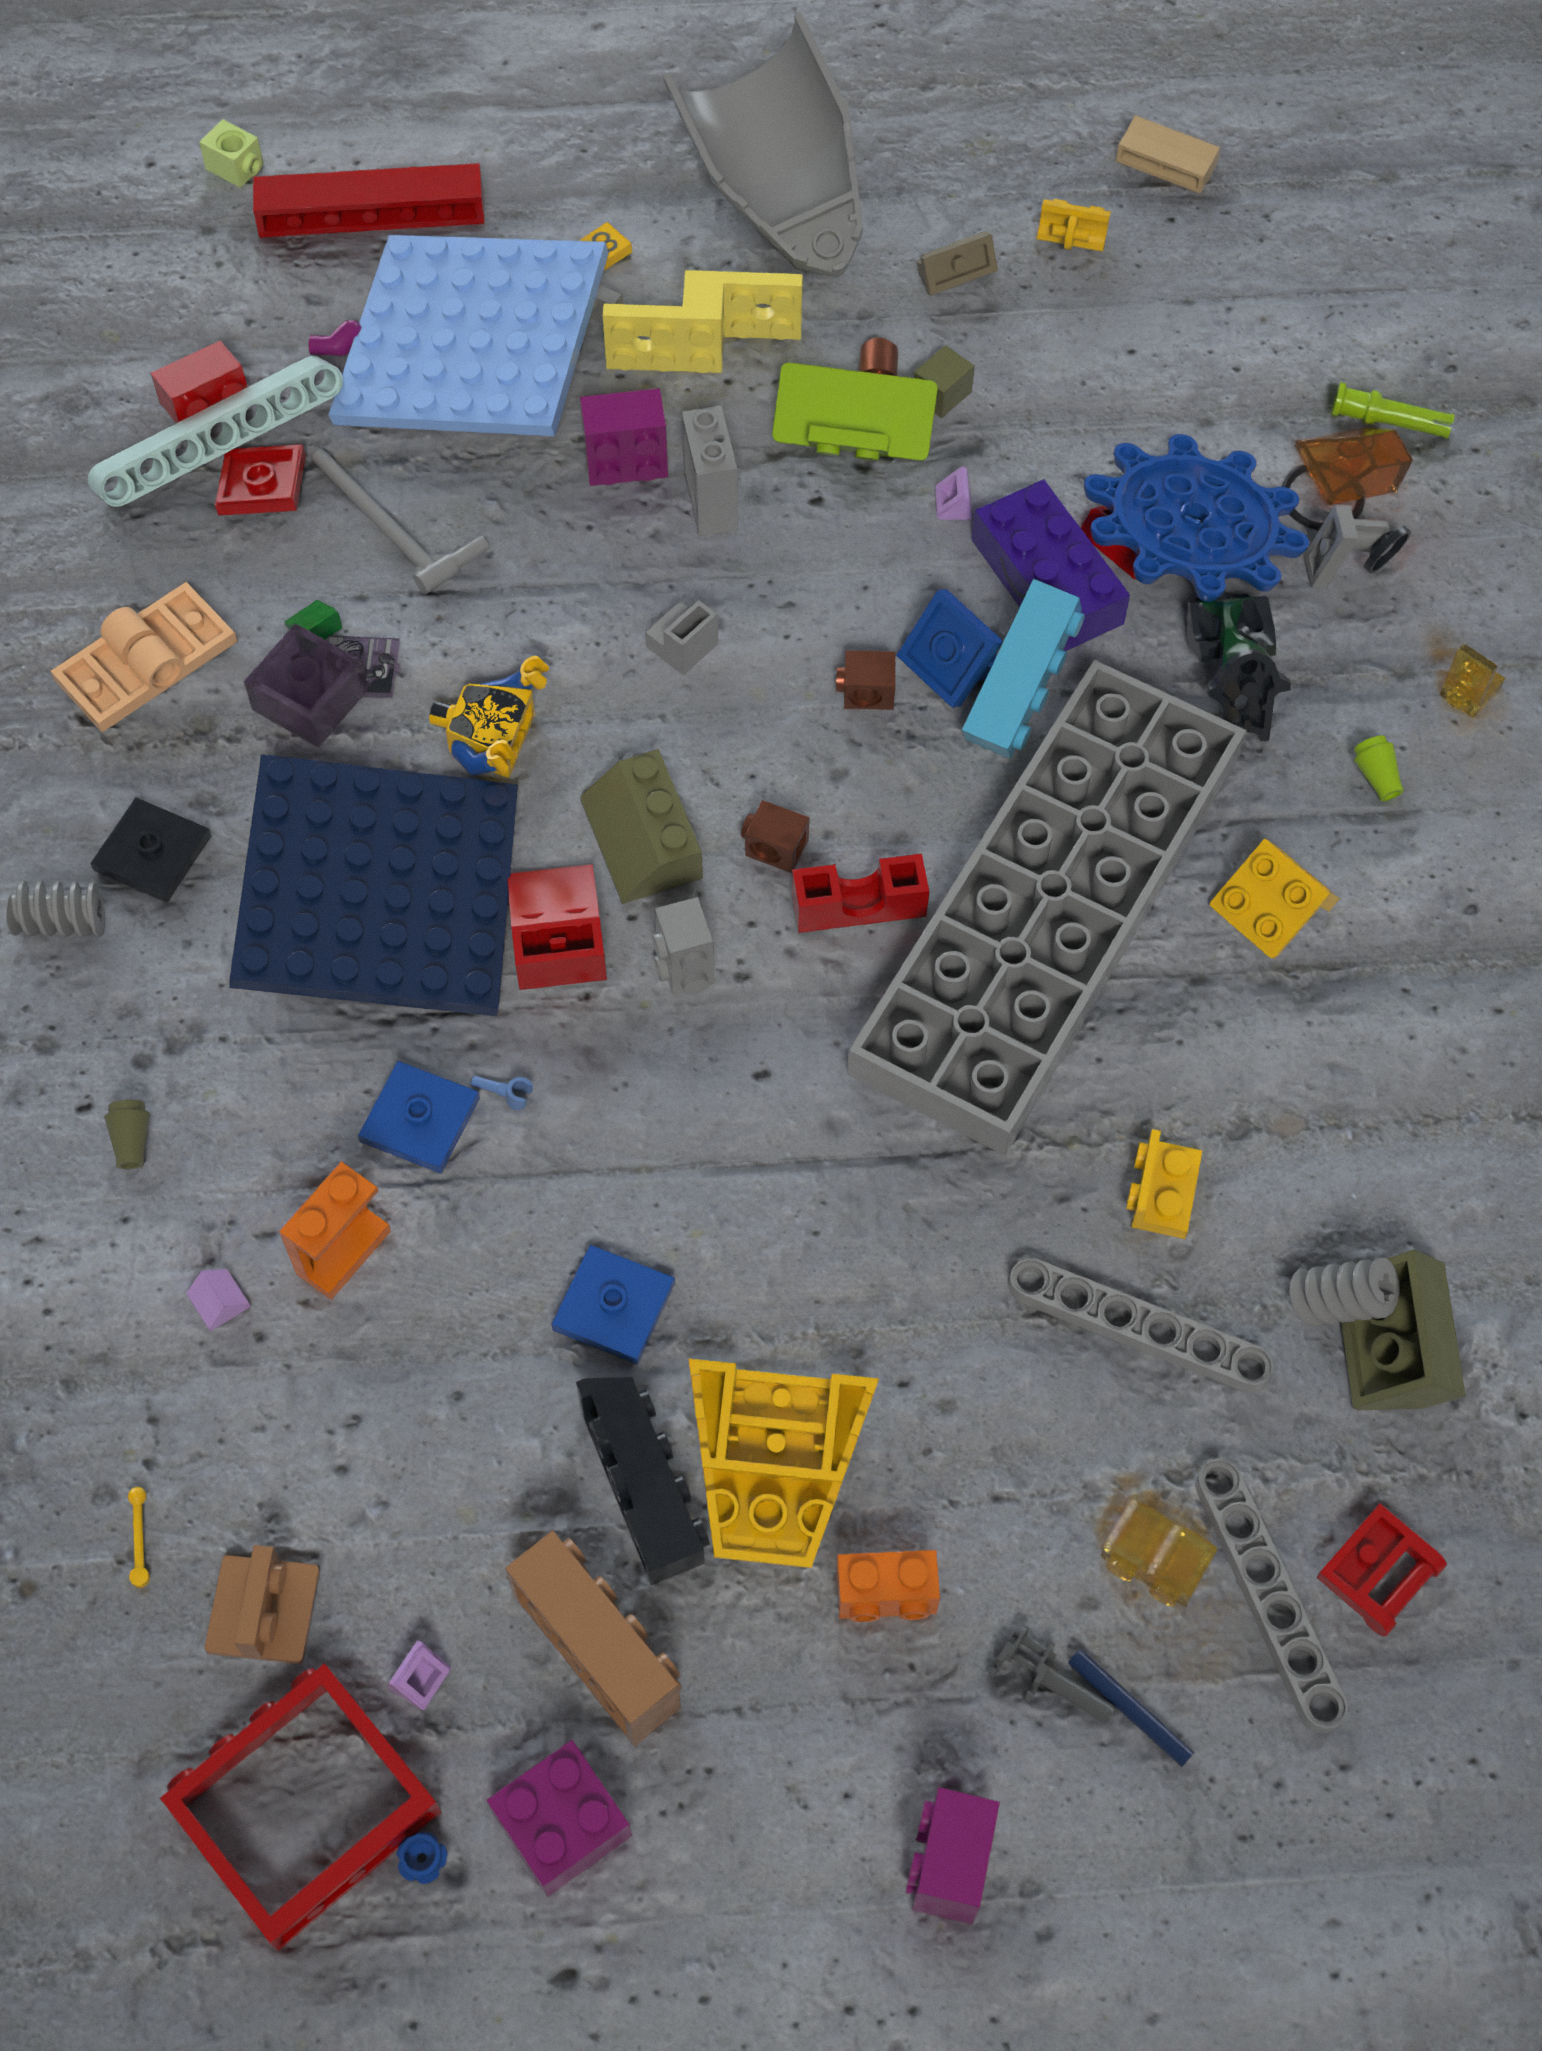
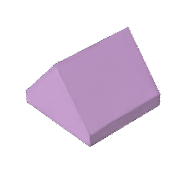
M962 466L935 485L937 518L941 520L973 519L967 468Z
M227 1269L202 1270L186 1293L210 1332L251 1307Z
M416 1641L389 1682L388 1690L424 1711L450 1672L451 1667L422 1642Z

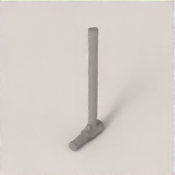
M318 449L312 455V461L417 565L413 578L418 588L424 594H428L458 574L461 567L489 549L488 542L480 535L451 555H434L430 557L324 449Z

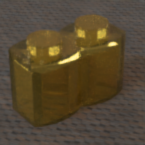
M1131 1499L1103 1546L1100 1557L1107 1562L1106 1568L1115 1576L1125 1581H1131L1132 1578H1135L1150 1587L1149 1593L1161 1603L1171 1607L1178 1603L1187 1607L1211 1565L1218 1548L1195 1532L1175 1524L1155 1509Z

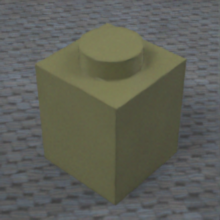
M945 345L914 372V378L931 380L937 384L938 391L934 414L942 419L972 392L975 366Z

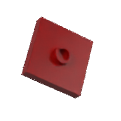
M303 444L238 448L225 453L215 501L218 516L297 511L306 458Z

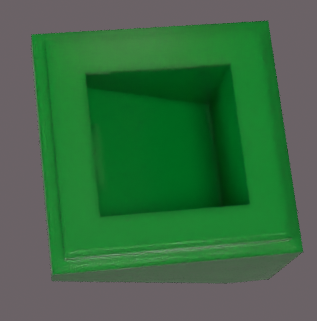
M315 600L284 621L285 626L309 650L342 629L339 613L333 607L319 600Z

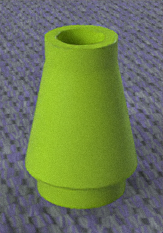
M1384 735L1364 740L1354 748L1356 754L1354 762L1377 792L1380 801L1394 799L1404 792L1394 744L1388 742Z

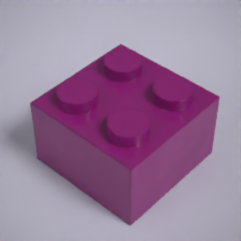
M660 388L580 397L584 449L590 486L668 478L666 423Z
M573 1740L567 1742L486 1800L492 1814L547 1897L632 1837L630 1824Z
M938 1787L934 1802L924 1801L916 1842L925 1844L924 1853L914 1852L905 1891L906 1894L915 1896L912 1907L913 1911L973 1925L981 1905L1000 1805L999 1801Z

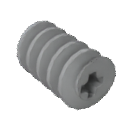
M20 880L17 892L12 893L8 898L6 922L10 934L14 936L20 934L22 930L29 936H35L39 931L45 936H53L58 930L60 935L65 937L71 936L74 931L81 937H87L92 931L95 936L101 937L105 928V906L96 882H90L87 893L82 894L79 883L73 881L69 894H65L62 882L55 881L51 893H47L43 881H37L34 893H30L27 882Z
M1376 1258L1373 1262L1371 1260H1360L1357 1264L1345 1262L1341 1266L1338 1264H1330L1326 1268L1316 1266L1312 1267L1309 1271L1306 1268L1299 1269L1292 1277L1289 1293L1296 1314L1304 1323L1310 1326L1370 1320L1372 1318H1387L1393 1313L1398 1303L1399 1280L1396 1269L1387 1258Z

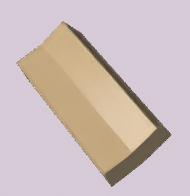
M1134 115L1127 132L1118 145L1116 162L1201 194L1220 159V147Z

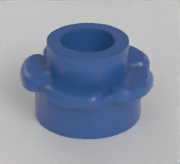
M418 1832L411 1837L405 1838L397 1850V1856L400 1860L397 1865L398 1871L404 1879L410 1882L418 1880L420 1884L433 1882L439 1877L440 1868H443L447 1863L445 1846L439 1844L437 1836L430 1832ZM421 1853L427 1856L426 1861L423 1863L417 1861V1856Z

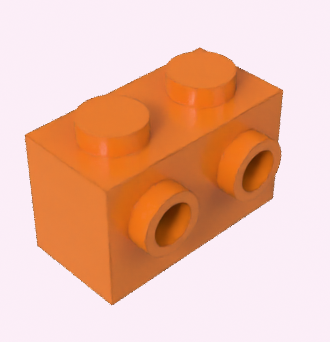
M936 1550L837 1555L836 1579L839 1619L850 1618L854 1622H872L880 1619V1617L900 1616L904 1620H919L927 1618L929 1615L937 1614L940 1591Z

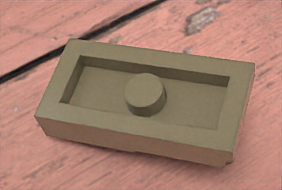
M987 231L924 253L920 257L921 259L917 260L919 276L925 279L927 294L929 295L998 271L992 234Z

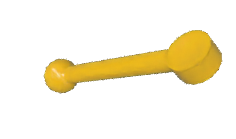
M141 1487L132 1488L127 1496L129 1503L133 1506L134 1569L129 1574V1580L137 1588H143L150 1582V1573L144 1568L142 1504L146 1501L147 1494Z

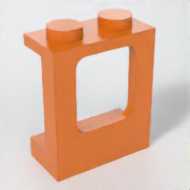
M342 1161L279 1231L296 1275L330 1300L335 1297L391 1232L389 1224L367 1208L368 1202L379 1191L378 1187Z

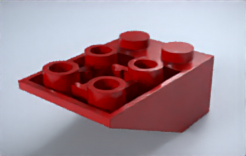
M593 864L511 873L510 878H507L519 990L607 980Z

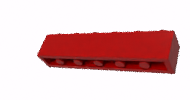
M480 163L254 176L253 213L259 238L485 224Z

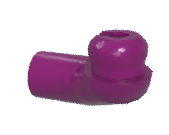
M346 320L329 336L310 335L308 343L309 353L312 355L346 356L350 352L354 338L359 335L361 325L357 320Z

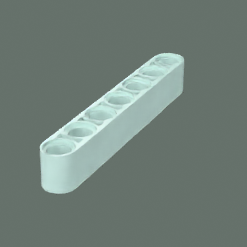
M306 357L96 464L88 474L89 488L96 496L110 506L119 507L126 505L335 397L342 388V373L337 367L319 357ZM324 369L323 381L315 386V375ZM290 387L291 394L289 399L284 403H280L281 392L285 388ZM256 404L257 411L255 416L251 420L246 421L245 414L247 409L251 405ZM222 422L223 427L220 435L211 439L212 427L216 423ZM187 440L188 448L186 452L176 456L175 450L177 445L181 441ZM152 458L153 466L151 470L145 474H140V466L143 461ZM117 476L118 484L116 488L110 492H105L106 481L111 477Z

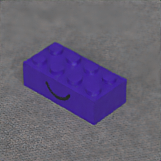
M1044 479L974 511L971 540L1019 607L1033 579L1080 598L1081 613L1085 614V618L1075 638L1069 636L1063 649L1064 651H1068L1124 625L1130 594Z

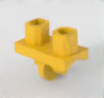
M1044 199L1036 239L1064 244V249L1072 250V247L1076 246L1103 252L1111 212L1105 211L1102 207H1084L1068 204L1064 200Z

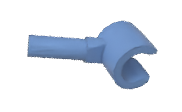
M474 1075L471 1080L472 1086L505 1097L507 1105L513 1110L525 1108L527 1100L516 1097L512 1092L520 1090L530 1094L533 1091V1084L524 1077H515L508 1084L499 1083Z

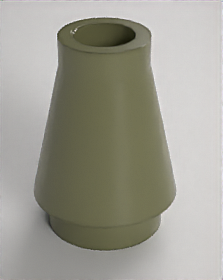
M140 1100L112 1102L108 1105V1113L104 1116L115 1154L116 1167L124 1170L141 1168L144 1166V1151L150 1113L146 1111L145 1103Z

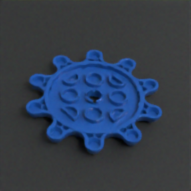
M1183 434L1171 436L1168 441L1169 452L1163 456H1152L1134 444L1121 443L1115 447L1113 455L1115 465L1124 475L1114 478L1093 474L1085 479L1084 491L1086 497L1090 501L1101 504L1112 511L1111 515L1096 518L1092 522L1091 534L1094 542L1102 546L1123 545L1131 548L1137 556L1133 564L1134 575L1143 584H1153L1166 574L1183 576L1192 582L1197 596L1207 602L1217 600L1224 593L1226 588L1225 579L1229 578L1242 579L1250 583L1257 590L1268 592L1280 582L1282 577L1281 571L1272 564L1269 556L1279 555L1288 558H1298L1309 546V539L1304 533L1284 526L1278 518L1279 516L1290 514L1298 506V494L1290 488H1265L1254 482L1251 473L1255 470L1257 462L1254 456L1245 451H1234L1223 460L1208 459L1199 452L1196 441L1192 437Z

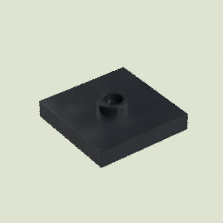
M135 797L90 864L93 871L168 903L211 838L209 828Z

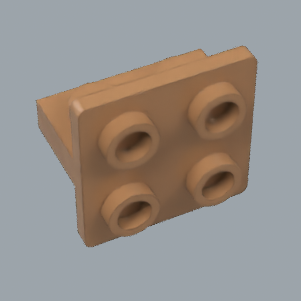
M253 1545L251 1558L224 1556L204 1647L206 1652L211 1655L301 1664L305 1657L320 1576L319 1567L315 1564L281 1561L274 1547Z

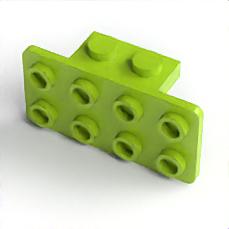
M788 362L781 367L772 436L778 443L815 447L816 453L822 455L839 456L840 451L856 453L855 458L867 461H879V456L924 461L929 455L938 387L931 380Z

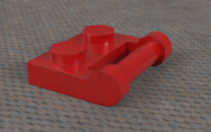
M1379 1503L1324 1566L1316 1578L1363 1617L1365 1623L1374 1632L1386 1637L1396 1626L1394 1619L1431 1576L1438 1577L1447 1566V1563L1439 1552ZM1407 1552L1414 1558L1416 1563L1379 1605L1368 1596L1369 1593L1400 1557Z

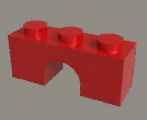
M922 853L879 859L877 870L871 875L860 879H843L839 877L836 864L792 869V900L798 933L927 917L929 886Z

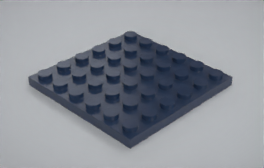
M261 754L229 988L497 1016L509 894L507 878H510L518 784Z

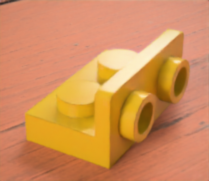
M1152 1129L1148 1143L1139 1142L1134 1169L1142 1170L1139 1184L1131 1182L1126 1209L1134 1211L1131 1227L1185 1239L1188 1233L1203 1150L1159 1141L1161 1131Z

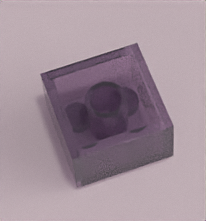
M296 623L244 681L253 711L318 748L369 690L362 660Z

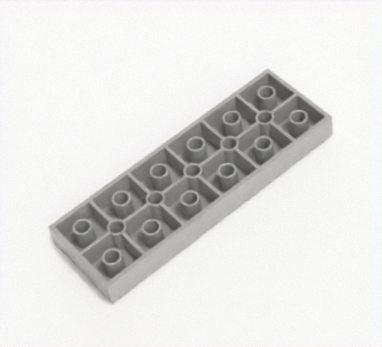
M1094 660L849 1049L847 1075L1006 1156L1237 762L1247 730Z

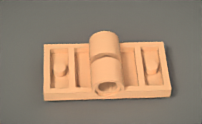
M185 582L138 614L130 607H122L113 611L102 623L100 630L102 637L52 669L51 674L54 681L101 732H104L237 643L235 632Z

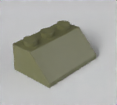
M659 749L618 761L580 796L582 806L621 904L703 879L702 851Z
M1414 1249L1387 1258L1396 1269L1399 1280L1398 1303L1393 1313L1387 1318L1341 1322L1353 1409L1358 1411L1421 1409L1465 1397L1466 1393L1445 1263Z

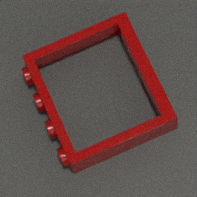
M325 1663L317 1670L309 1668L297 1676L290 1685L291 1691L276 1703L272 1700L260 1706L249 1719L251 1723L236 1736L229 1734L216 1742L208 1752L210 1756L194 1770L187 1768L177 1774L168 1783V1791L160 1797L161 1801L258 1929L277 1951L281 1950L396 1852L405 1838L417 1834L441 1813L437 1802ZM327 1692L408 1793L410 1798L270 1916L187 1806Z

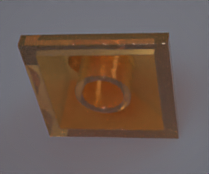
M1361 428L1297 440L1294 445L1327 505L1397 492L1413 462V458L1396 430Z

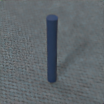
M1081 1648L1073 1655L1068 1664L1181 1768L1195 1753Z

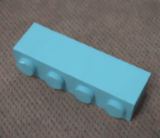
M1033 579L962 728L967 741L1009 759L1012 758L1016 749L1023 750L1031 733V727L1027 726L1034 711L1041 712L1048 698L1049 689L1045 688L1051 674L1058 675L1064 665L1067 652L1063 650L1069 636L1075 638L1082 627L1085 614L1081 613L1082 608L1079 597Z

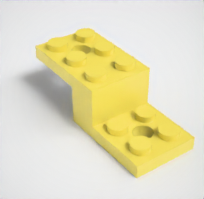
M685 270L683 306L603 304L602 316L606 369L722 373L724 337L801 340L803 274ZM758 304H767V305H769L770 307H768V308H760V307H757V306H755V305H758ZM639 336H646V337H649L650 339H649V340H643V339H639V338H637V337H639Z

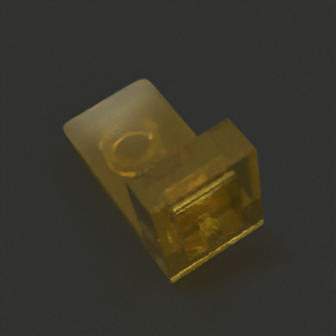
M1462 644L1457 649L1440 696L1446 699L1452 707L1462 710L1474 718L1502 688L1506 678L1496 672L1497 665L1467 644Z

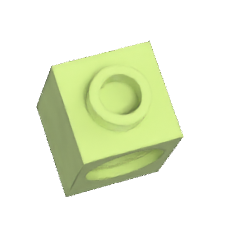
M224 119L199 141L206 170L240 188L251 177L255 176L264 165L258 137Z

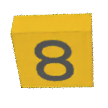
M608 222L579 240L606 243L609 253L604 271L632 253V243Z

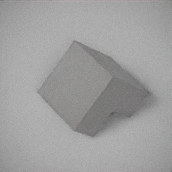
M700 600L695 602L690 608L679 601L645 632L646 647L682 675H685L718 645V614Z

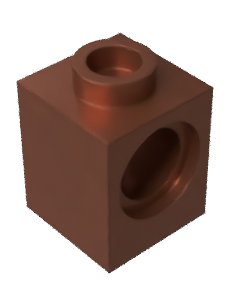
M846 650L845 667H837L836 692H844V709L894 710L896 652Z
M762 800L755 815L751 813L747 815L741 830V837L745 838V856L792 873V869H795L809 841L810 817Z

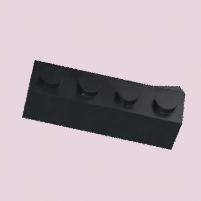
M633 1377L584 1378L576 1381L582 1417L650 1585L705 1564L703 1548L710 1545L701 1519L691 1520L685 1504L691 1502L692 1499L682 1474L674 1477L667 1461L674 1458L669 1441L664 1431L656 1434L650 1418L655 1417L656 1412L648 1391L645 1389L638 1392Z

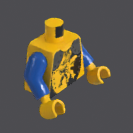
M531 656L527 658L521 665L520 671L507 678L482 684L469 683L465 685L456 705L438 700L434 701L430 710L429 723L446 728L449 752L452 753V756L469 774L479 775L494 772L503 777L510 778L535 716L533 693L530 689L532 686L536 689H543L547 683V679L542 673L548 672L549 666L540 657Z

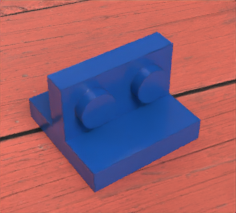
M947 589L937 590L896 656L950 707L955 708L962 706L977 681L987 678L997 657L996 652L1004 641Z

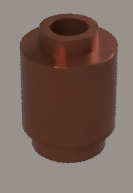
M874 338L866 341L860 348L858 371L897 376L898 347L885 338Z

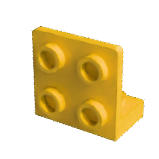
M1264 838L1211 900L1210 906L1268 957L1275 959L1319 908L1329 912L1340 898L1276 844Z

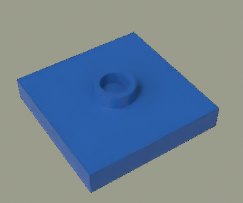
M397 1061L358 1134L359 1141L442 1174L480 1100L479 1091Z
M590 1245L551 1324L552 1331L638 1365L674 1288L675 1278Z

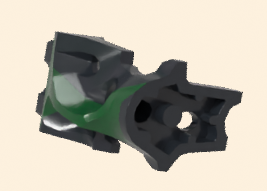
M1235 594L1231 599L1211 602L1203 601L1199 597L1193 598L1192 602H1188L1187 641L1200 662H1208L1210 659L1216 658L1220 659L1217 672L1207 686L1208 696L1220 703L1221 719L1247 730L1246 732L1258 735L1261 741H1269L1274 697L1278 693L1290 691L1291 682L1284 674L1277 671L1271 657L1276 655V635L1268 597H1250L1249 594ZM1240 695L1246 696V705L1242 709H1237L1235 706L1236 699Z

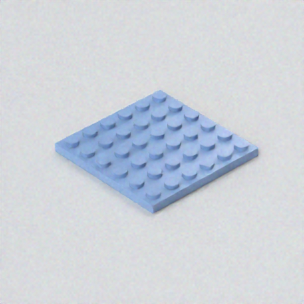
M389 235L359 322L361 330L359 335L353 340L342 373V388L334 397L328 414L333 425L555 436L609 252L606 243L593 241Z

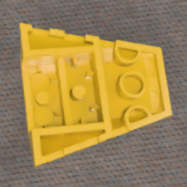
M688 1358L714 1558L812 1568L879 1378L831 1373V1379L741 1370L737 1369L736 1363Z

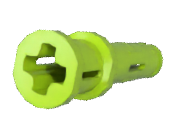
M1342 382L1339 383L1330 415L1332 417L1344 415L1357 418L1366 425H1374L1375 422L1390 424L1440 436L1444 439L1449 438L1452 427L1448 426L1453 424L1455 414L1443 413L1382 398V394L1376 390L1368 393L1347 388L1346 383Z

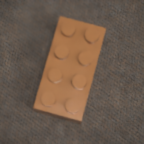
M552 1530L505 1567L512 1594L635 1747L681 1709L679 1691L682 1687L677 1680L681 1675L672 1661L663 1652L658 1656L653 1654L646 1642L649 1636L640 1622L632 1614L625 1618L622 1616L614 1603L618 1598L608 1583L600 1575L594 1580L591 1578L583 1565L587 1560L577 1545L570 1538L562 1542Z

